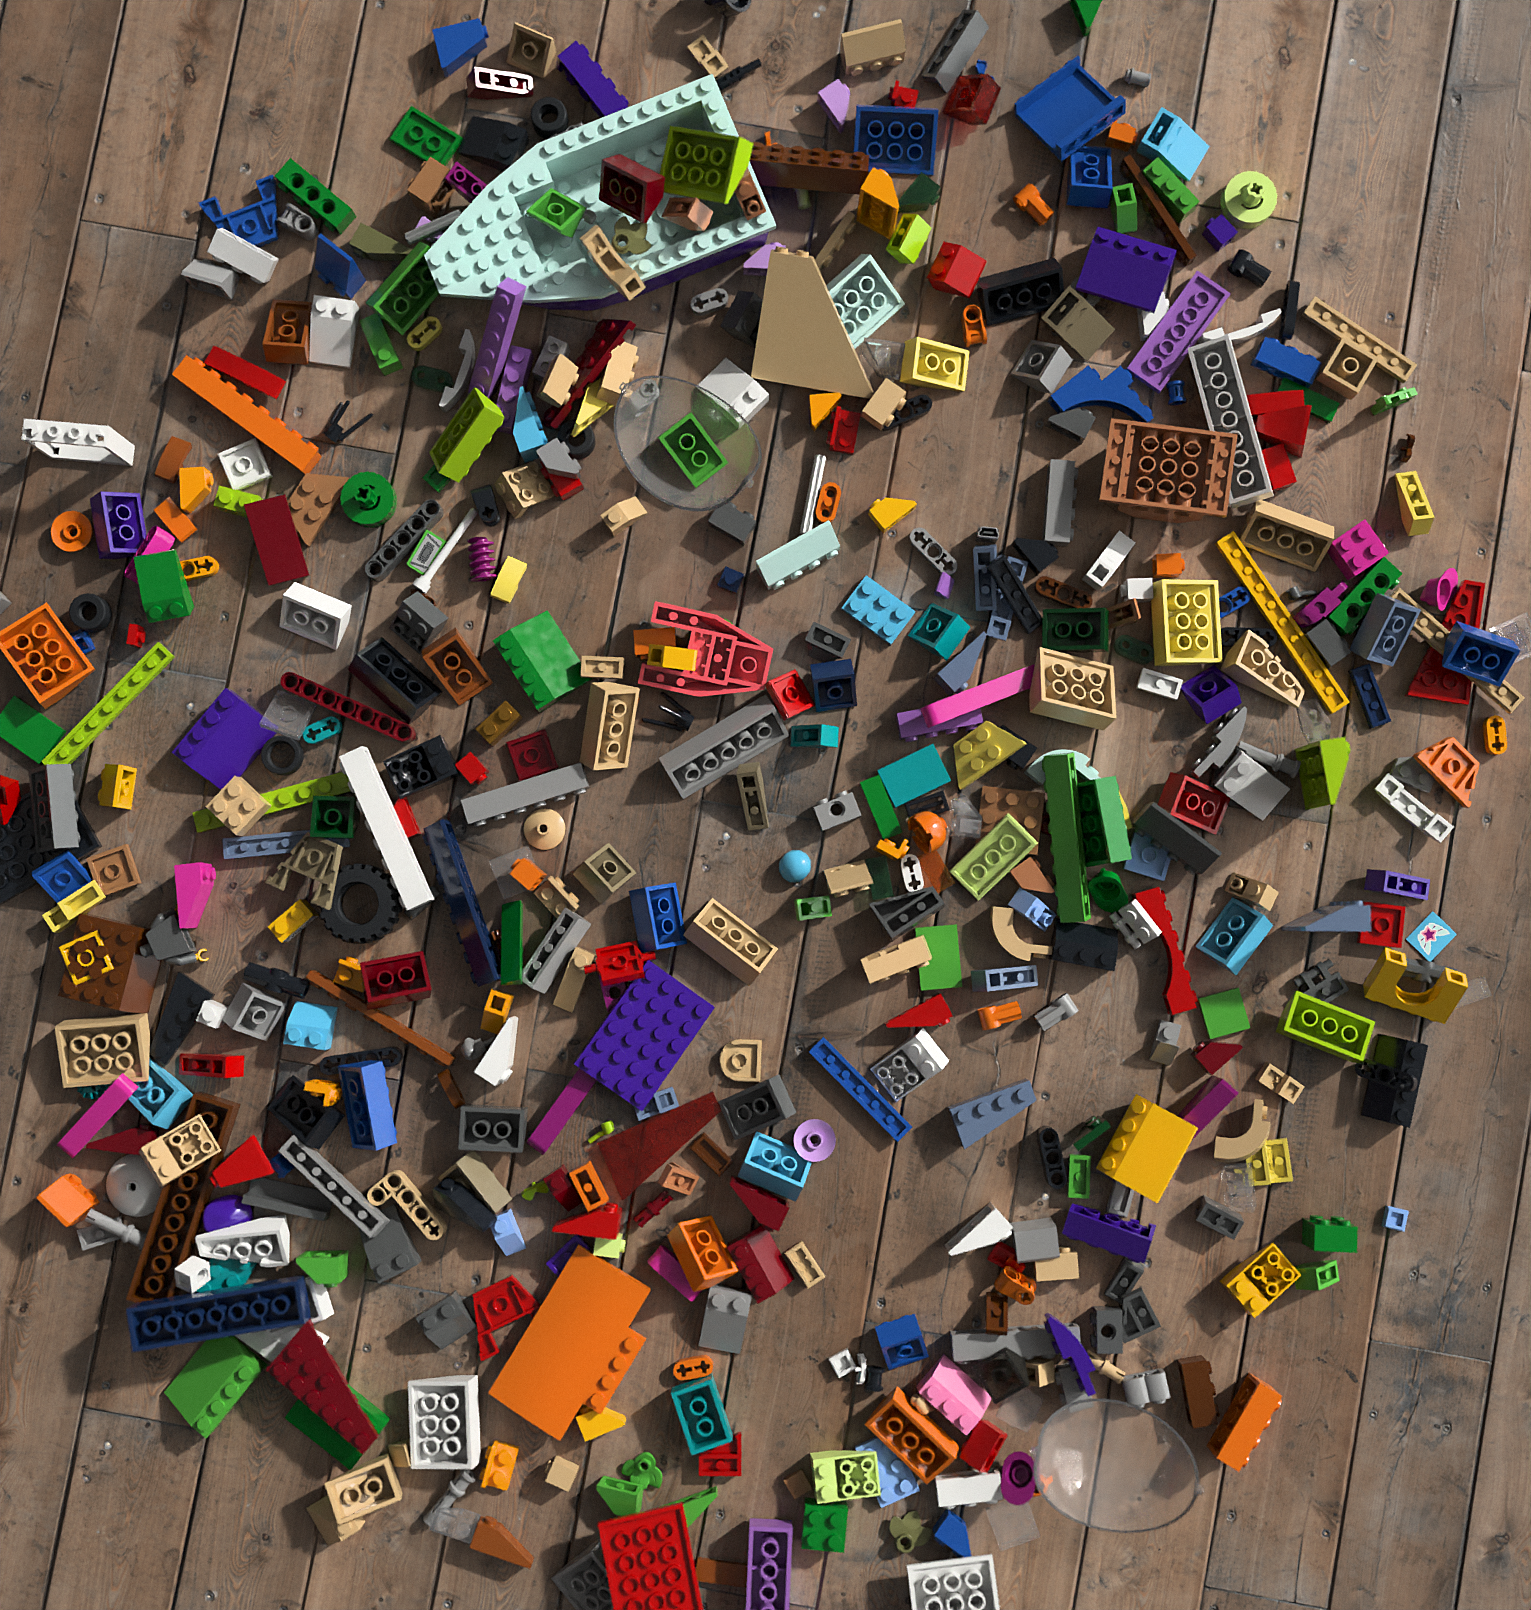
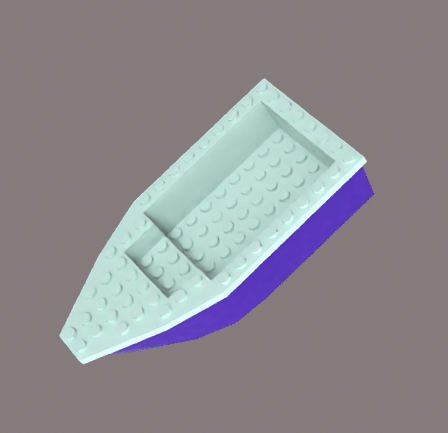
M713 74L537 143L489 183L424 254L440 296L493 300L497 285L509 277L527 286L522 301L523 305L551 310L593 311L628 301L598 269L580 240V237L597 225L611 244L612 238L615 235V223L621 217L625 216L630 224L639 222L599 200L602 159L621 154L660 174L670 126L739 136ZM750 161L748 169L767 212L747 221L735 192L732 194L728 204L699 199L713 211V214L705 231H691L661 217L670 198L690 197L664 193L659 205L647 221L648 229L645 240L651 244V248L639 255L630 252L626 254L617 253L629 267L637 272L646 287L634 298L765 245L768 232L776 229V223ZM552 188L585 206L586 210L590 209L595 212L597 217L593 224H588L584 221V218L581 219L573 238L527 215L526 211ZM621 241L618 245L623 247L626 245V242Z

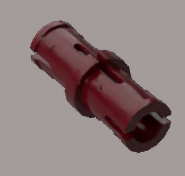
M664 1189L652 1202L646 1203L647 1206L633 1217L635 1222L644 1217L638 1223L641 1228L655 1215L658 1216L660 1210L673 1200L671 1195L663 1200L669 1193L667 1190Z

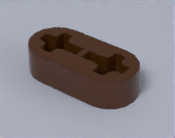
M445 1069L438 1073V1079L453 1107L457 1109L466 1104L464 1096L451 1072Z

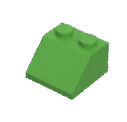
M349 1250L305 1251L296 1258V1263L317 1284H324V1287H336L337 1284L341 1283L348 1276Z

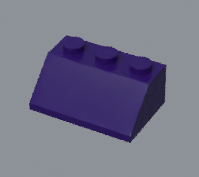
M99 492L90 498L99 559L133 557L146 537L140 493Z

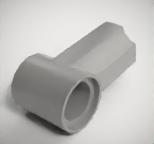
M1068 993L1057 997L1051 1002V1005L1034 1015L1036 1022L1043 1031L1061 1020L1070 1018L1079 1011Z

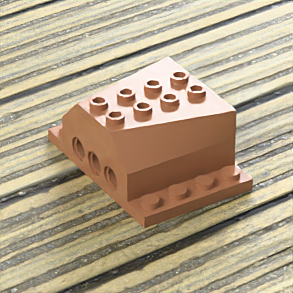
M1111 418L1099 502L1118 504L1117 510L1135 518L1163 522L1183 523L1201 521L1204 515L1226 518L1238 434Z

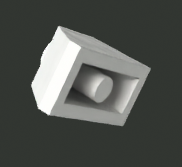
M1164 292L1161 294L1155 313L1137 309L1141 341L1146 340L1169 310V301L1165 299Z

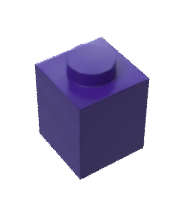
M1221 214L1216 219L1212 217L1205 223L1204 226L1206 228L1201 235L1219 252L1233 240L1238 231Z

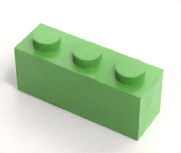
M1158 157L1142 171L1168 213L1179 224L1195 210L1200 201Z

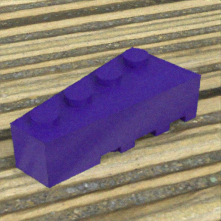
M575 41L557 56V70L559 72L564 70L567 81L571 85L579 87L580 96L585 101L593 103L591 107L600 118L628 108L629 102L622 94L619 95L613 81L610 78L606 79L602 74L601 66L597 61L593 62L588 56L589 52L583 44L580 45Z
M1071 1204L1062 1234L1072 1240L1084 1241L1091 1247L1106 1249L1110 1254L1125 1256L1132 1262L1145 1264L1156 1228L1155 1224L1149 1223L1147 1227L1139 1225V1220L1130 1218V1221H1123L1116 1214L1100 1215L1099 1210Z

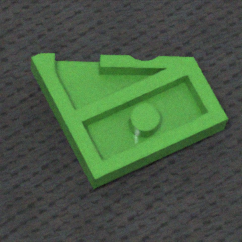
M1404 387L1394 392V394L1380 397L1375 400L1376 404L1370 408L1373 416L1410 401L1418 395L1415 387L1409 389Z

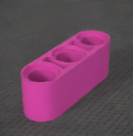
M153 526L128 564L124 576L138 584L134 557L170 550L175 537L160 527Z
M660 1245L647 1260L648 1264L688 1300L693 1302L703 1291H692L677 1256L665 1246Z

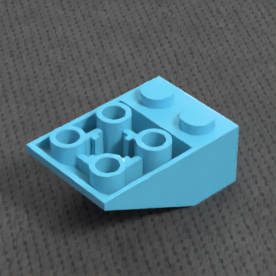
M1161 107L1136 152L1152 161L1158 157L1174 174L1189 182L1210 146L1180 117Z
M522 386L519 390L513 435L519 452L526 463L539 458L536 450L546 445L548 440L544 431L539 430L543 426L537 411L533 412V410H536V406L530 391L525 392Z

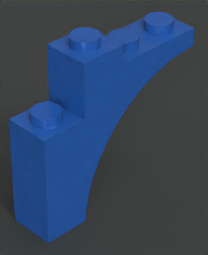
M1088 365L1054 392L1047 401L1057 414L1086 406H1104L1119 410L1137 422L1150 423L1154 418L1151 409L1140 402L1138 394L1133 389H1129L1133 383L1132 375L1127 369H1123L1121 365L1102 381L1099 373Z

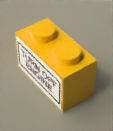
M299 899L273 921L268 928L281 943H286L316 919L319 914L306 899Z

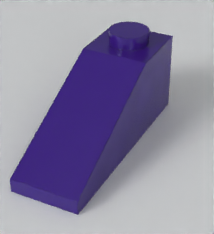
M1367 869L1364 890L1428 900L1430 879L1387 870Z

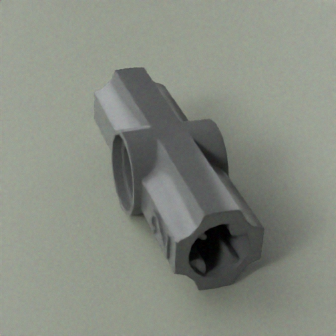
M1406 958L1407 967L1402 976L1410 977L1415 981L1436 983L1445 968L1457 971V969L1435 965L1431 961Z

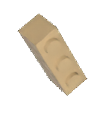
M623 342L621 346L618 345L611 351L612 357L603 369L596 395L597 399L618 407L622 400H627L630 393V388H627V386L631 384L634 377L632 368L636 367L639 356H636L638 347Z

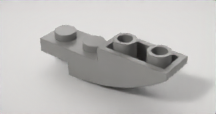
M1245 706L1239 709L1234 708L1227 715L1229 719L1225 724L1221 722L1213 730L1215 734L1211 739L1216 745L1212 743L1205 750L1206 755L1202 760L1198 758L1190 766L1192 770L1189 774L1194 779L1199 778L1210 766L1214 770L1219 769L1231 755L1244 728L1247 714Z

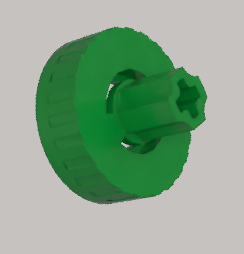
M374 472L355 474L347 480L341 491L340 500L343 511L359 526L365 528L379 527L388 522L395 513L397 507L396 492L392 485L380 474ZM377 504V506H376L374 509L365 510V509L373 508V507Z

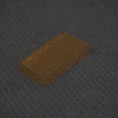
M937 850L930 854L928 852L923 853L917 857L937 893L955 884Z

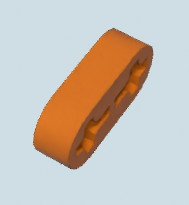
M707 1355L679 1359L675 1362L673 1368L674 1376L679 1380L708 1376L713 1370V1361ZM701 1361H705V1364L710 1365L707 1366L706 1371H703L701 1367L695 1368V1366H699ZM681 1364H684L685 1368L692 1367V1369L686 1370L684 1375H682L681 1371H677V1369H680Z

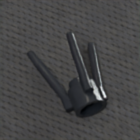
M347 400L344 405L340 402L322 433L335 443L338 439L343 442L349 434L373 417V414H368L342 433L343 428L337 423L346 411L350 401Z
M662 691L660 694L680 711L676 713L662 705H659L658 708L675 717L674 723L677 725L642 718V721L675 729L679 732H682V730L688 732L695 717L690 715V711L683 708Z

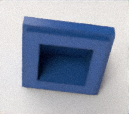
M80 629L70 634L84 654L95 649L87 631Z

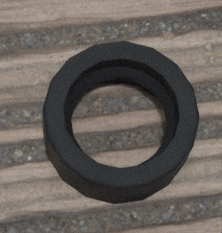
M284 735L274 736L263 745L261 760L265 768L270 772L281 776L290 775L302 766L304 752L301 745L295 739ZM282 743L290 745L295 755L293 762L284 768L275 766L271 760L272 749Z

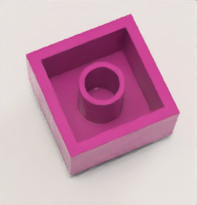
M1365 519L1335 539L1327 551L1347 581L1389 553Z

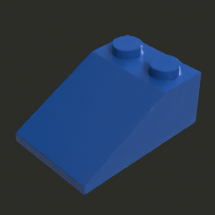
M1081 146L1069 156L1067 205L1108 208L1113 189L1111 148Z
M320 233L317 238L315 269L319 273L318 278L327 285L331 283L335 286L333 289L340 296L344 297L346 295L352 299L366 282V279L353 258Z

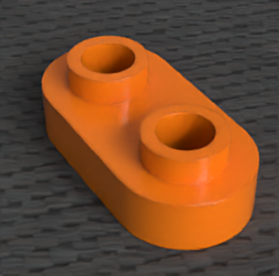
M828 482L821 488L815 516L822 524L828 520L831 523L835 519L841 497V489L836 483ZM832 491L834 496L828 497L827 492ZM823 511H828V512H829V516H828V517L822 516V512H823Z

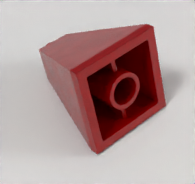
M1312 405L1258 415L1257 419H1253L1258 438L1274 446L1283 443L1286 452L1302 458Z
M252 1135L217 1167L209 1178L214 1188L218 1186L223 1188L267 1177L273 1174L274 1170L255 1135Z

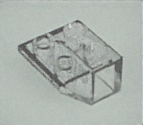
M959 793L951 800L950 811L953 812V818L949 819L948 832H951L950 837L977 840L980 838L982 816L965 794Z

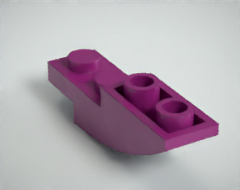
M457 161L445 177V180L470 204L487 186V184Z

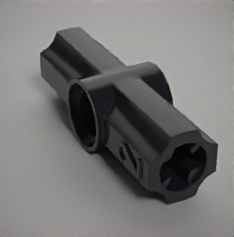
M249 962L244 971L243 979L263 985L265 989L286 993L301 999L305 998L310 987V981L289 975V972L268 968L253 962Z

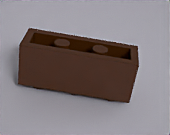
M1202 1355L1177 1359L1189 1425L1192 1428L1217 1425V1417L1220 1416L1218 1405L1214 1404L1213 1396L1216 1395L1214 1383L1210 1382L1209 1374H1212L1210 1362Z

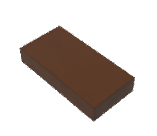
M705 1132L689 1147L718 1177L734 1163Z

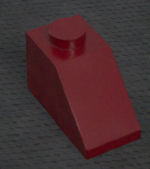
M1201 1041L1194 1046V1052L1190 1055L1206 1074L1213 1075L1243 1047L1236 1043Z
M564 1164L543 1178L553 1196L568 1212L583 1202Z

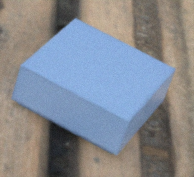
M1386 1205L1381 1226L1404 1232L1409 1211Z

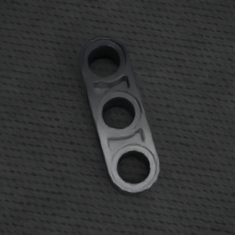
M1042 1126L1037 1131V1141L1045 1180L1052 1188L1060 1189L1066 1185L1067 1176L1059 1136L1053 1128ZM1046 1131L1052 1132L1050 1141H1043L1042 1136ZM1050 1152L1056 1153V1160L1053 1162L1047 1161V1155ZM1054 1173H1060L1061 1175L1060 1181L1057 1183L1051 1182V1176Z

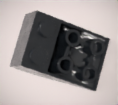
M441 735L383 761L400 799L461 775L455 766L456 762L446 740Z

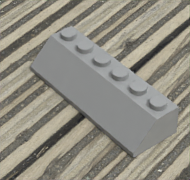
M765 694L661 756L659 760L684 799L735 769L739 764L745 763L790 735L775 707Z

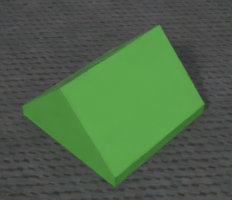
M550 188L526 211V214L555 231L573 238L586 207Z

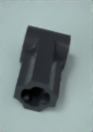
M1243 249L1237 251L1227 267V270L1233 276L1238 278L1244 277L1260 288L1272 272L1254 261L1252 254Z

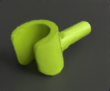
M611 1120L600 1124L602 1131L588 1139L590 1144L614 1131V1125Z

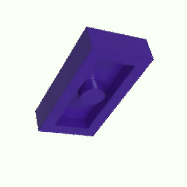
M574 1235L546 1262V1265L558 1277L578 1244L589 1251L591 1250V1247L580 1235Z

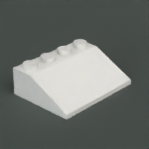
M455 1375L408 1381L411 1469H473L481 1462L478 1375Z
M992 1554L907 1565L912 1610H1000Z

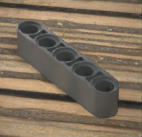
M433 499L426 500L367 562L365 572L372 580L380 582L386 579L415 548L425 531H430L442 519L444 512L439 503ZM437 507L435 514H428L429 508ZM423 522L421 529H414L415 523ZM409 537L407 544L400 545L401 538ZM395 552L393 559L386 560L387 553ZM380 566V573L372 575L373 568Z

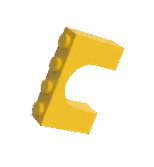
M1385 947L1363 983L1364 997L1374 1002L1386 1004L1391 1008H1398L1412 1015H1419L1428 1018L1430 1021L1445 1024L1468 988L1466 974L1445 968L1431 989L1421 993L1405 992L1396 985L1407 967L1405 954Z

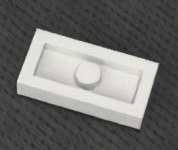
M1142 668L1136 689L1176 701L1183 680Z

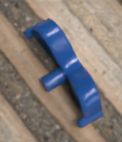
M978 59L975 66L976 72L983 86L989 88L994 83V77L984 74L987 62Z

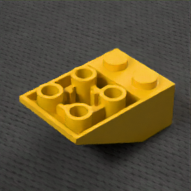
M1272 1242L1234 1267L1220 1280V1283L1247 1314L1256 1318L1292 1285L1301 1274Z

